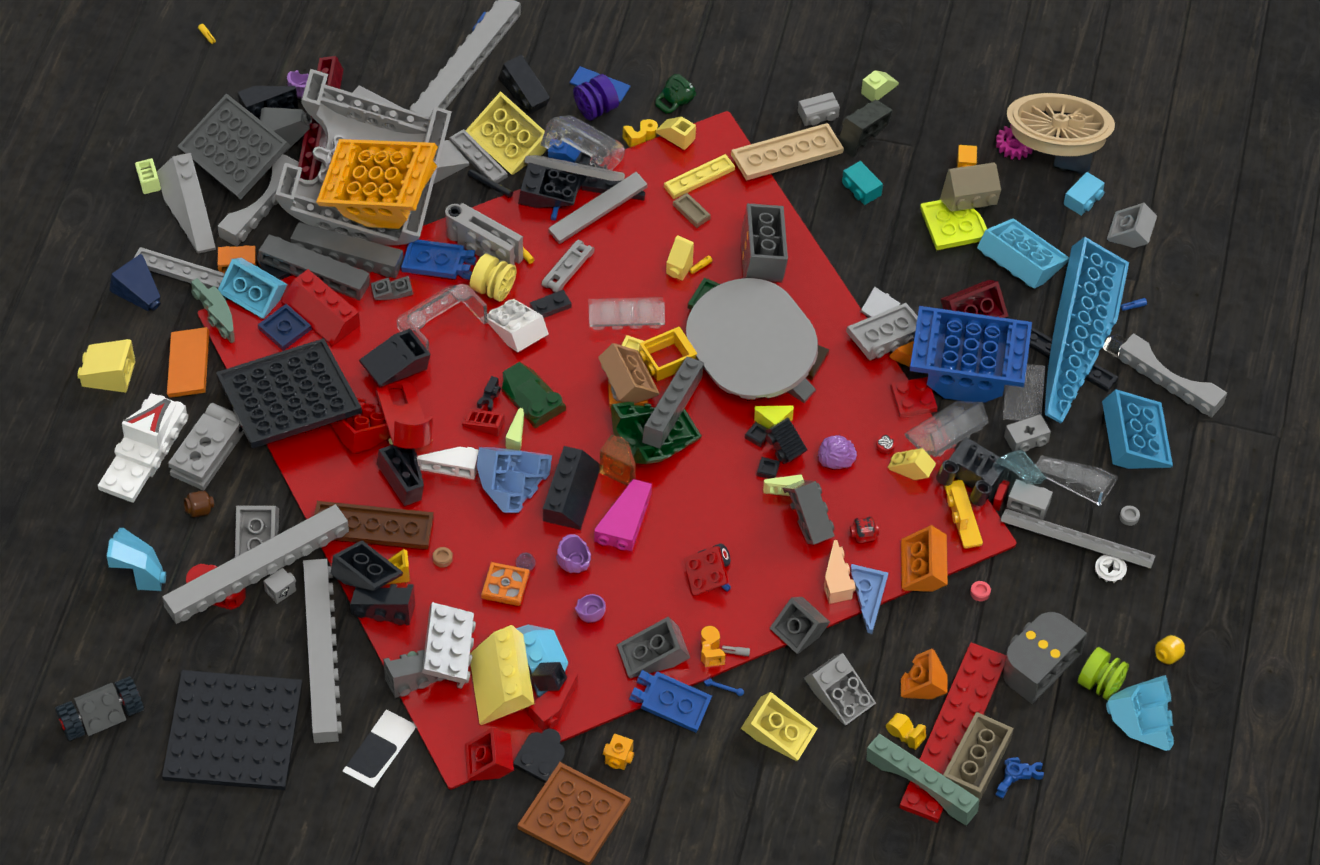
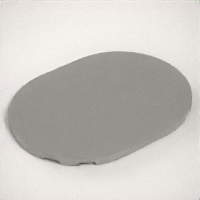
M743 278L728 281L714 287L697 301L687 320L686 335L697 352V360L704 362V369L722 390L729 394L741 396V398H771L793 389L808 376V372L817 359L818 339L812 323L784 289L766 280Z

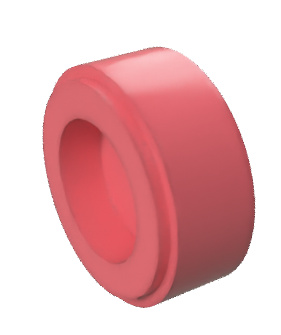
M977 581L971 586L970 594L976 601H985L990 596L991 588L986 582Z

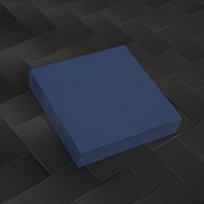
M287 304L258 324V329L283 351L312 330L311 325Z

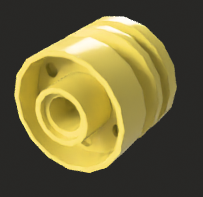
M484 254L473 269L470 288L481 294L487 292L488 297L494 298L499 302L503 301L514 284L517 273L516 266L508 264L506 261L499 263L498 258L490 254Z

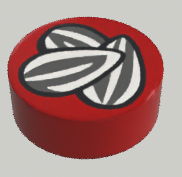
M883 434L877 438L876 448L879 452L889 454L894 451L896 441L893 436Z

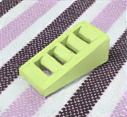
M153 159L136 162L135 166L143 193L148 194L160 191L161 186Z
M522 408L518 409L505 437L507 449H521L524 424Z
M802 475L765 479L763 493L790 496L788 492L784 493L783 487L801 481L803 477Z

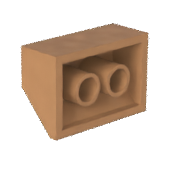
M612 343L598 357L601 367L606 372L609 378L608 381L613 386L619 401L634 402L635 404L660 394L638 350Z

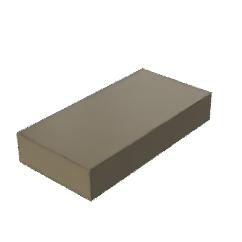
M688 193L673 201V206L696 228L711 219V215Z

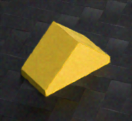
M403 549L388 559L389 562L403 572V575L387 584L410 582L407 550Z

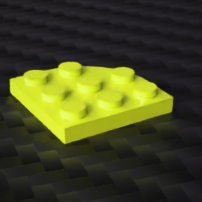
M941 200L920 205L936 250L980 242L985 230H987L983 218L974 208L951 212Z

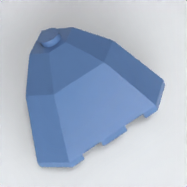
M479 447L477 469L482 487L502 512L519 513L523 508L522 504L527 498L530 499L538 490L537 485L541 480H546L550 475L552 455L514 449Z

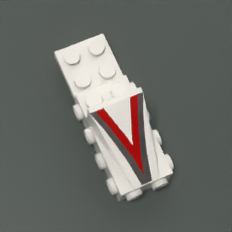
M151 393L149 398L144 400L142 408L122 422L124 438L121 443L116 445V457L98 484V489L134 503L149 476L153 477L173 442L177 439L182 427L186 424L188 420L186 406L181 402H174L162 395Z

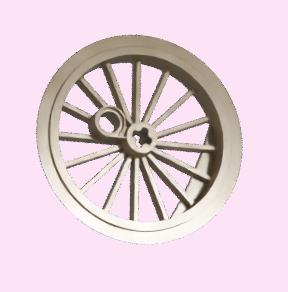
M1056 93L1028 95L1015 100L1007 109V118L1011 123V130L1015 138L1029 148L1052 155L1080 156L1093 153L1105 144L1106 138L1113 133L1115 128L1114 119L1104 108L1086 99Z

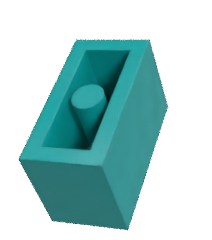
M861 161L843 170V185L864 205L882 195L883 183Z

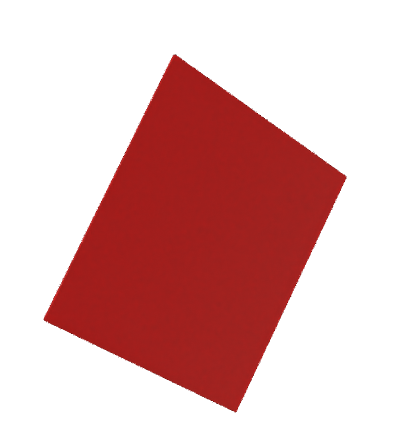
M728 111L693 123L696 125V137L685 150L659 136L598 159L596 162L608 170L624 173V179L637 172L648 184L647 188L643 190L645 192V201L630 198L561 244L549 233L548 228L602 193L582 190L581 186L577 192L574 206H561L556 220H551L554 207L534 208L518 204L521 189L514 191L511 198L503 195L472 207L474 210L523 236V247L534 258V262L531 264L524 257L519 264L514 262L517 270L516 278L509 294L503 301L499 302L494 298L488 297L487 292L481 294L470 288V280L464 279L457 275L456 279L402 272L401 268L396 278L368 272L370 273V285L361 300L336 292L359 312V327L334 346L327 343L356 398L366 399V403L377 405V402H379L376 394L378 385L359 360L394 334L411 329L431 354L427 370L400 379L414 385L425 420L430 416L433 417V441L424 447L415 448L417 457L456 447H472L479 450V447L507 449L505 437L518 408L502 391L503 371L518 362L533 369L553 392L561 395L562 402L566 405V411L539 427L534 428L524 416L520 450L552 455L550 475L546 480H541L537 485L538 490L530 499L527 498L522 504L523 508L519 513L502 512L483 489L478 469L475 480L421 470L424 483L422 500L404 506L377 465L379 449L391 445L388 439L371 449L361 451L360 453H352L342 443L332 425L327 424L266 444L306 520L314 516L317 501L434 512L428 549L366 543L387 560L403 549L407 550L410 582L394 584H397V588H407L408 584H414L415 608L410 625H398L394 622L358 617L383 666V659L389 658L392 661L400 659V655H407L411 651L417 653V651L425 650L429 608L432 602L474 613L473 621L476 622V626L471 638H474V643L470 653L492 633L510 625L519 628L529 624L555 631L568 660V666L565 671L566 676L568 677L573 672L578 674V685L561 719L555 727L548 728L554 729L560 734V743L641 708L643 703L633 702L629 698L634 687L644 692L647 686L636 683L639 676L628 677L617 644L668 616L679 626L690 658L675 667L657 672L693 686L786 646L787 644L770 627L791 597H804L830 621L826 628L861 614L862 611L856 590L853 591L852 599L829 604L824 589V582L834 540H837L839 547L843 548V559L845 563H848L850 569L851 564L888 573L880 605L912 592L902 589L901 539L930 525L947 535V576L1016 546V540L987 499L986 503L982 506H977L970 501L983 544L982 546L971 548L963 547L956 523L953 522L951 507L948 506L944 485L936 480L942 463L945 460H949L955 452L954 447L931 413L900 418L892 394L891 383L906 381L908 378L898 363L890 358V352L880 358L876 357L869 360L847 334L846 329L848 326L865 320L867 317L860 312L861 308L773 176L768 174L750 180L745 179L731 156V150L751 145V143ZM726 154L735 165V170L688 192L711 215L710 220L696 228L673 206V201L679 197L673 199L664 188V183ZM747 203L784 206L788 261L782 283H772L784 289L812 323L817 335L818 345L829 349V354L814 379L806 378L816 391L805 403L788 392L771 398L745 399L722 390L703 368L702 379L685 406V410L702 435L701 439L661 462L650 464L631 463L613 434L611 408H609L608 376L602 369L598 357L612 343L622 345L626 335L646 341L680 327L687 337L686 326L691 312L688 309V303L704 277L719 284L743 279L741 232ZM446 217L422 226L418 240L458 245V241H452L446 235ZM677 235L694 242L693 266L708 255L713 260L694 274H691L689 271L683 281L666 274L667 260ZM578 239L583 241L584 245L594 247L593 255L587 258L562 289L571 301L572 308L544 318L549 333L547 336L517 352L510 348L484 319V315L488 314L492 309L502 306L508 300L515 299L530 308V302L555 293L552 291L553 289L542 286V281ZM409 243L385 246L403 250L404 260ZM475 254L474 257H476V259H477V260H476V263H477L478 260L480 259V256H478V255ZM471 265V272H473L475 265ZM292 275L281 279V281L288 285L281 300L264 319L232 300H226L233 320L235 335L233 343L227 338L224 339L219 330L211 326L207 319L209 316L206 309L198 311V317L203 326L208 327L209 338L226 369L283 351L258 329V324L283 306L281 301L293 280L298 276ZM409 276L413 295L390 300L374 299L371 283L385 278H389L391 282ZM311 330L285 350L323 338ZM675 344L650 354L658 367L683 357ZM676 374L660 381H656L654 376H651L660 393L656 397L647 399L651 407L657 406ZM491 376L499 378V386L501 387L498 397L493 399L492 412H499L505 415V422L498 436L462 426L468 409L488 411V404H483L480 409L477 408V402L483 397L484 389ZM389 389L394 405L401 406L407 404L401 389ZM755 406L794 407L793 420L791 422L808 451L788 463L783 464L780 461L776 478L802 475L803 480L816 481L820 485L822 500L828 507V518L834 525V537L814 545L807 544L797 522L799 520L796 509L792 510L790 506L793 503L791 497L763 493L764 480L767 478L757 476L761 457L779 460L775 455V448L767 441L762 447H759L745 439V434L756 422L754 420ZM471 415L469 421H473L475 416ZM888 434L895 438L896 445L893 452L884 454L877 450L876 442L880 435ZM839 435L854 444L857 457L851 467L831 469L819 462L818 450L825 438ZM564 446L581 449L601 464L581 530L543 521V507ZM923 448L936 463L929 478L913 480L888 468L891 458L895 453ZM635 479L651 483L652 494L633 550H621L614 546L601 545L598 542H594L595 528L631 481ZM964 484L969 498L973 488ZM868 516L873 517L874 520L878 521L879 536H876L875 541L858 543L855 537L850 535V526L853 525L854 519ZM570 534L578 535L586 542L591 553L590 565L587 570L581 573H569L563 570L557 562L558 545L563 537ZM332 540L326 546L321 547L330 566H332L333 555L358 542ZM717 544H724L731 558L730 564L725 567L728 584L731 586V589L725 591L720 586L702 594L693 595L684 558L694 555L701 550L710 549ZM446 547L451 550L453 561L449 566L438 567L434 564L433 553L437 548ZM491 562L530 570L520 606L481 598ZM339 581L351 604L355 586L346 585ZM386 584L380 588H390L391 584ZM595 594L605 601L606 611L600 620L588 623L581 620L576 613L575 607L577 606L578 599L586 595ZM706 626H713L719 631L720 643L717 649L722 650L723 645L750 648L749 656L725 653V665L705 667L701 661L702 629ZM471 664L468 666V671H470L469 681L464 683L462 688H457V682L444 679L433 682L423 689L414 690L406 696H400L449 789H454L470 782L467 780L465 743L494 727L511 734L514 762L527 737L534 732L541 734L543 732L528 716V707L480 725ZM656 672L649 674L655 676ZM532 685L533 698L535 701L539 697L537 696L535 689Z

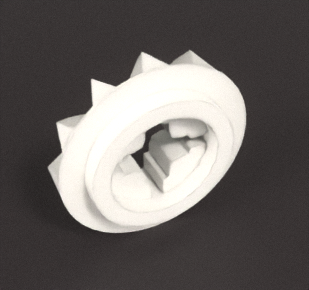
M1103 555L1096 561L1095 572H1097L1099 578L1105 579L1106 582L1113 581L1115 583L1117 580H1122L1124 575H1126L1127 567L1122 559ZM1113 564L1112 572L1108 573V568Z

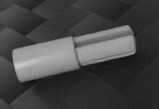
M722 646L724 653L749 656L750 648Z

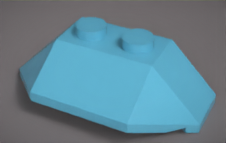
M528 624L516 629L524 636L531 683L537 696L540 697L547 691H539L531 676L539 663L560 662L564 671H566L568 660L554 630Z

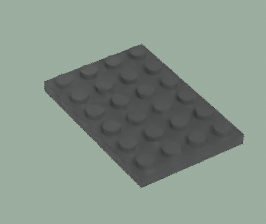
M226 93L177 147L185 154L191 153L192 159L241 200L290 145Z

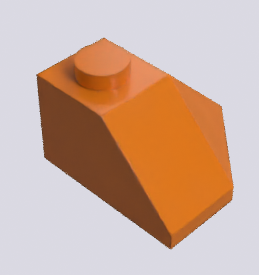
M929 649L916 655L912 661L914 663L909 673L905 672L901 678V697L934 699L946 694L947 674L935 650Z

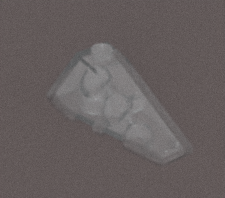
M1041 456L1032 469L1033 472L1098 505L1102 504L1118 479V476L1099 467Z

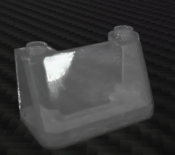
M571 115L552 118L547 123L541 146L549 149L553 144L559 146L564 141L591 156L590 165L594 164L595 167L613 170L622 161L625 154V148L619 141Z

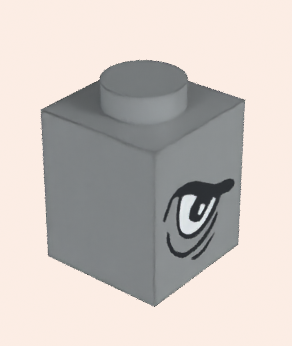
M281 568L264 580L265 592L278 604L296 591V579L292 573H287Z

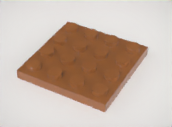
M559 762L517 826L519 830L586 865H590L631 803V798Z

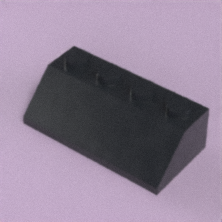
M567 446L563 447L543 507L544 522L581 530L601 469V464L583 450Z

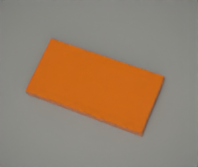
M208 327L171 332L167 386L169 398L206 393L209 345Z

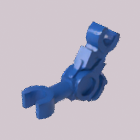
M1018 757L1008 758L1004 761L1006 765L1005 779L998 786V791L995 795L1003 799L1011 783L1018 779H1030L1031 777L1037 780L1043 779L1044 772L1036 771L1037 769L1041 770L1043 764L1036 762L1029 766L1028 763L1020 764Z

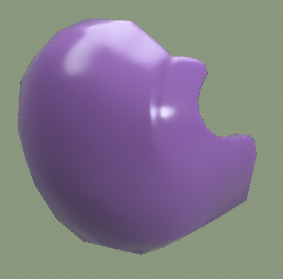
M590 594L577 600L575 610L581 620L588 623L597 622L605 614L606 603L600 596Z

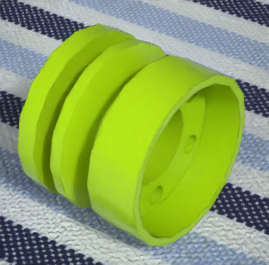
M1098 647L1084 665L1078 678V684L1088 690L1098 684L1096 694L1101 695L1104 692L1103 698L1108 701L1122 686L1129 664L1126 662L1120 664L1119 658H1115L1109 663L1111 654Z

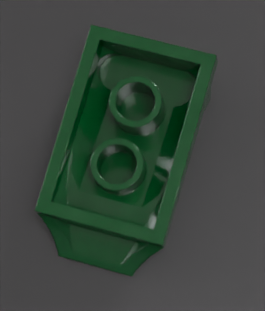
M518 362L503 371L502 391L518 409H523L525 418L534 428L566 411V405L562 402L561 395L553 392L533 369Z

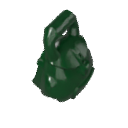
M674 74L668 78L665 88L657 96L655 106L665 114L672 113L678 106H683L694 99L696 96L695 88L683 76ZM662 98H665L669 103L673 105L671 108H669L660 100Z

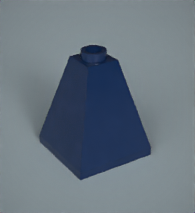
M139 254L112 273L110 291L146 311L150 309L155 310L160 306V294L142 254Z

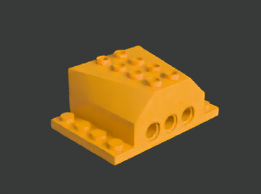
M339 139L316 203L319 206L336 207L343 217L366 227L400 229L407 221L410 211H416L422 191L437 168L433 159L438 146L435 143Z

